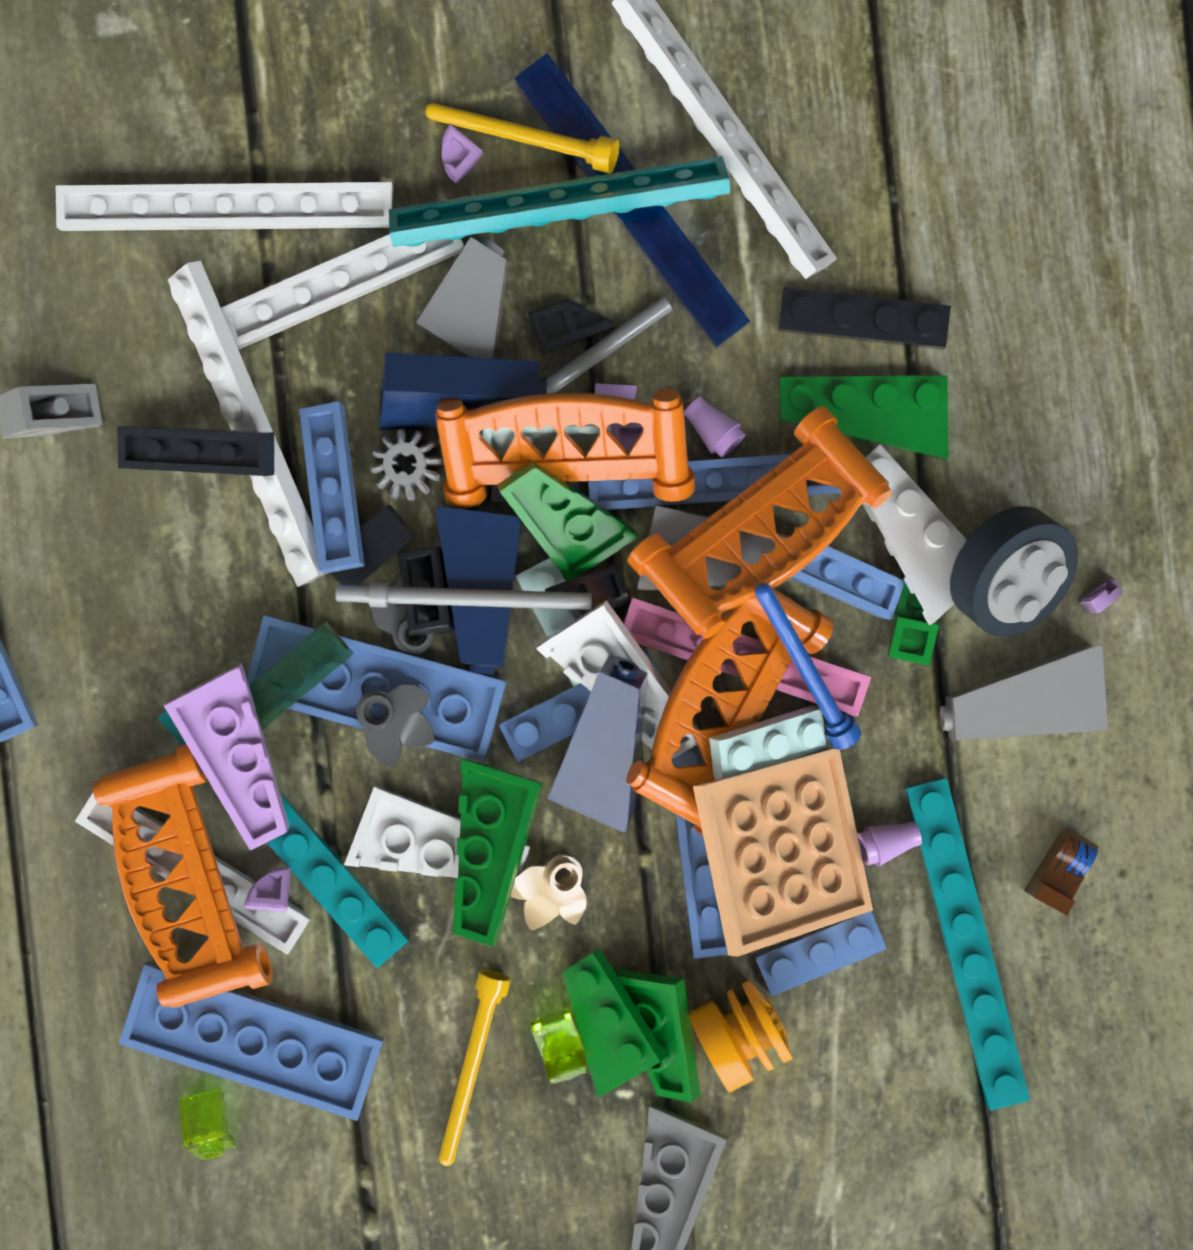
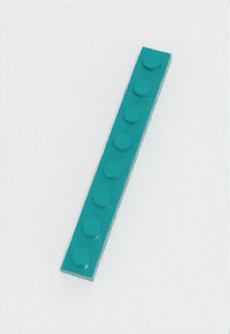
M723 156L388 209L389 233L393 247L403 245L418 246L424 242L441 239L457 240L466 235L485 232L501 233L510 228L529 225L544 226L550 222L572 218L582 220L592 215L610 212L626 213L635 208L654 205L669 206L675 202L691 199L708 200L715 198L717 195L729 194L730 180Z
M166 710L158 719L181 745L186 744ZM279 789L290 827L286 833L266 843L287 867L291 868L295 876L372 964L379 968L410 940L409 936L352 871L344 865V862Z
M941 777L906 786L904 790L912 821L917 824L921 834L922 843L919 845L986 1106L992 1111L1031 1101L948 780L946 777Z

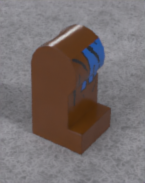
M1069 828L1064 829L1053 842L1024 891L1035 899L1068 916L1075 903L1072 899L1085 878L1083 876L1090 869L1097 856L1098 845Z

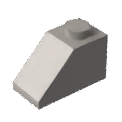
M96 384L22 386L0 395V427L3 439L45 436L103 425Z

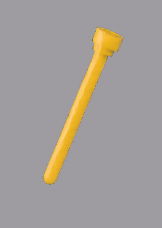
M430 103L425 108V114L430 120L585 158L586 163L591 164L593 170L611 174L618 159L619 140L600 136L598 139L591 138L590 141H585L436 103Z
M480 970L478 973L475 989L478 991L477 998L480 999L439 1153V1161L444 1166H449L455 1161L496 1004L501 1003L502 997L507 996L511 983L509 976L493 970Z

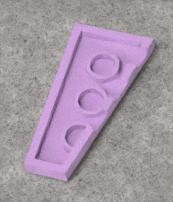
M242 663L167 701L164 705L165 709L248 848L252 850L286 833L290 825Z

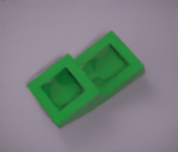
M904 573L902 574V579H901V580H903V581H904L903 578L906 577V576L904 575ZM906 583L894 612L887 656L930 666L939 625L937 621L928 625L922 614L924 611L915 593L911 594Z

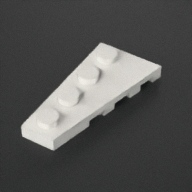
M880 444L866 458L889 482L888 487L892 490V494L877 508L873 509L869 504L865 505L864 503L863 506L871 521L877 523L885 538L884 544L891 556H895L906 576L903 578L911 594L915 593L924 609L922 614L928 625H931L954 605L950 593V577L954 562L967 540Z
M606 600L540 642L536 649L546 658L552 657L565 669L564 673L576 684L580 682L590 691H592L599 671L608 656L615 659H628L634 662L640 670L647 672L642 741L652 749L657 728L671 689ZM692 720V725H693V727H694L695 729H699V728L696 726V724L694 723V721ZM691 734L683 736L680 742L681 749L673 754L672 759L697 745Z
M375 786L344 865L379 868V870L421 873L422 875L458 878L459 855H456L457 838H460V818ZM529 844L525 845L517 874L522 870L531 846Z

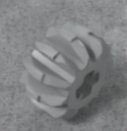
M400 429L397 432L398 444H395L390 437L385 435L382 441L389 448L388 451L385 453L379 449L373 450L372 455L383 460V464L373 465L370 467V470L373 474L386 473L376 485L379 489L383 490L393 483L390 491L391 498L398 499L403 487H405L407 499L414 501L416 498L415 486H418L425 495L431 492L430 487L424 482L426 477L437 482L440 480L441 476L434 471H430L429 467L441 465L442 458L439 456L427 457L435 450L436 444L433 441H429L420 447L423 440L421 432L415 431L410 443H408L406 431ZM402 456L409 460L414 457L416 458L417 463L412 464L416 469L410 475L404 471L399 474L397 472V467H401L398 460Z

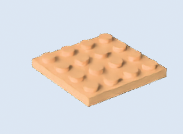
M826 748L795 759L693 786L728 955L741 956L873 910L840 750Z

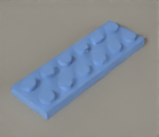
M268 615L263 616L247 675V682L252 699L364 730L367 729L360 724L356 714L357 705L362 696L374 690H383L389 693L400 685L417 686L430 695L427 704L420 711L429 720L434 731L435 740L432 744L426 745V747L481 762L486 760L507 681L470 672L462 668ZM375 703L371 707V714L375 718L381 719L385 716L386 709L382 704Z
M148 961L144 964L119 1041L120 1045L352 1120H358L385 1039L384 1037L235 989L175 1008L170 1006L163 1007L159 1002L156 986L157 983L164 980V973L155 963Z

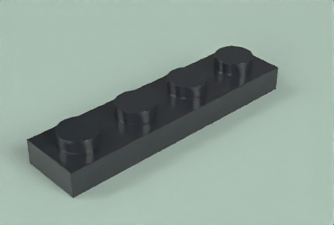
M784 287L778 331L944 350L947 344L951 306Z
M117 426L118 468L253 476L274 475V432Z

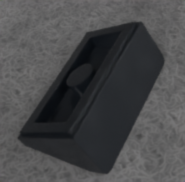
M437 545L398 553L402 587L448 588L441 547ZM405 604L409 635L455 631L451 605Z

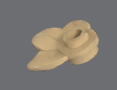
M558 854L551 857L544 865H530L517 874L511 897L524 900L523 914L530 930L546 925L559 914L563 919L574 925L582 917L586 909L587 897L580 886L583 876L582 867L574 857L567 854ZM561 868H566V875L562 879L556 880V872Z

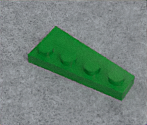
M948 375L779 378V421L798 425L810 412L825 406L837 418L836 426L845 436L891 446L899 450L921 453L941 460L948 459Z
M464 758L461 759L460 765L462 795H459L458 813H461L460 838H457L456 855H459L458 878L455 879L453 934L493 947L497 945L543 783Z

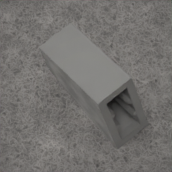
M470 237L416 323L419 328L463 357L496 359L509 268L507 260L502 257L505 251L486 238L480 243Z

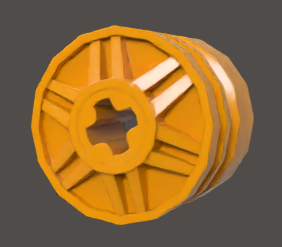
M751 979L742 983L749 999L748 1003L742 1005L734 990L731 989L727 991L731 1012L724 1014L719 1006L711 1000L690 1011L688 1014L710 1062L729 1093L754 1080L749 1062L754 1057H757L763 1067L769 1072L775 1069L767 1050L774 1047L783 1063L793 1059L789 1049L788 1034L769 998L754 985Z

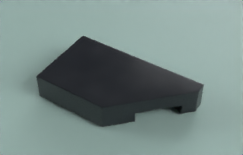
M568 299L528 313L542 354L615 329L613 320L604 318Z
M616 563L545 589L548 592L592 593V609L606 600L612 609L630 603ZM574 609L582 614H586L590 611Z

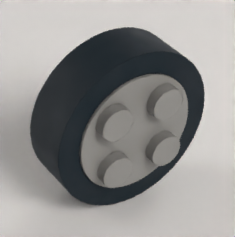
M1018 506L999 512L986 520L968 536L954 562L950 577V593L955 606L981 629L994 636H1012L1029 630L1044 620L1058 606L1069 590L1078 564L1076 541L1067 529L1037 508Z

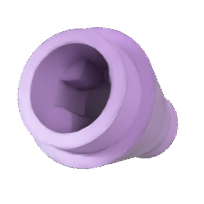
M702 397L694 400L684 412V415L690 420L711 454L717 453L721 458H724L745 437V433L740 429L741 424L707 403Z
M914 821L903 824L866 826L864 832L857 833L862 860L867 866L875 864L879 867L922 843L919 828Z

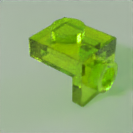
M569 1008L530 1021L531 1032L544 1061L546 1076L550 1084L570 1080L589 1071L582 1040Z
M218 1088L179 1098L183 1148L201 1160H211L223 1156L225 1150L236 1147L235 1138L228 1133L224 1092Z

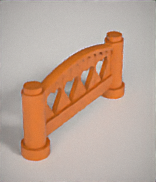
M664 388L654 392L651 402L602 394L549 393L508 399L474 410H467L462 400L458 398L443 399L437 404L435 417L447 478L443 483V491L446 504L452 508L469 509L480 505L487 496L485 485L499 484L531 461H534L564 482L652 479L653 494L658 499L668 502L687 499L695 491L694 471L688 466L683 400L675 389ZM637 422L642 425L643 431L632 448L626 450L609 432L607 427L610 424L620 423L626 426L628 423ZM587 424H594L599 427L600 433L588 452H584L565 432V427L577 425L582 428ZM531 426L539 430L543 426H552L557 430L558 434L547 452L542 454L523 434L522 430L525 427ZM505 427L513 430L515 436L504 455H499L480 435L482 429L490 428L498 431L500 428Z
M825 406L810 412L796 427L794 436L803 445L801 448L672 547L660 534H654L643 540L630 553L628 563L639 576L646 575L697 635L701 634L704 639L716 634L724 625L721 613L756 598L755 588L758 584L767 583L773 589L813 561L843 530L859 506L864 503L865 505L869 504L873 509L877 508L892 494V490L888 487L889 482L836 426L837 418ZM806 480L836 487L841 491L842 496L837 501H828V507L824 511L815 512L809 506ZM773 505L804 513L809 521L803 527H795V532L792 536L782 538L776 533ZM739 531L769 538L775 543V548L769 553H762L761 559L757 563L748 564L742 558ZM706 557L738 565L742 572L738 578L728 579L725 588L714 590L708 583Z
M741 572L736 574L733 579L738 578ZM773 588L774 594L808 654H815L820 651L832 634L833 620L818 610H807ZM757 597L727 610L721 617L724 621L722 628L710 638H703L682 669L669 695L657 728L650 759L644 763L636 761L630 767L626 777V782L631 785L632 790L693 823L695 830L702 835L703 832L693 786L716 780L713 777L709 738L759 722L788 665L792 661ZM750 621L754 625L764 651L737 655L733 651V642L738 637H741L743 624ZM726 659H731L734 662L744 685L743 689L716 692L713 689V680L717 675L721 674V665ZM707 696H711L721 715L724 726L695 729L692 725V719L696 713L701 711L702 700ZM691 734L703 757L704 763L675 767L672 763V756L677 750L681 749L680 742L683 736Z
M187 744L178 746L176 753L103 775L98 781L93 782L92 785L97 803L100 806L106 804L111 806L113 812L114 851L123 894L141 938L164 973V980L157 983L156 986L159 1002L163 1007L170 1006L172 1008L247 985L252 989L271 984L273 980L272 965L265 947L261 943L243 947L193 786L207 782L208 779ZM138 806L170 814L171 816L151 841H146L139 835L141 824L134 819V811ZM150 847H157L183 855V858L164 881H158L152 875L153 864L148 861L146 856L147 850ZM163 887L196 895L194 901L177 921H170L165 916L166 904L159 898V892ZM180 927L209 936L190 961H183L177 955L179 945L172 939L174 928Z

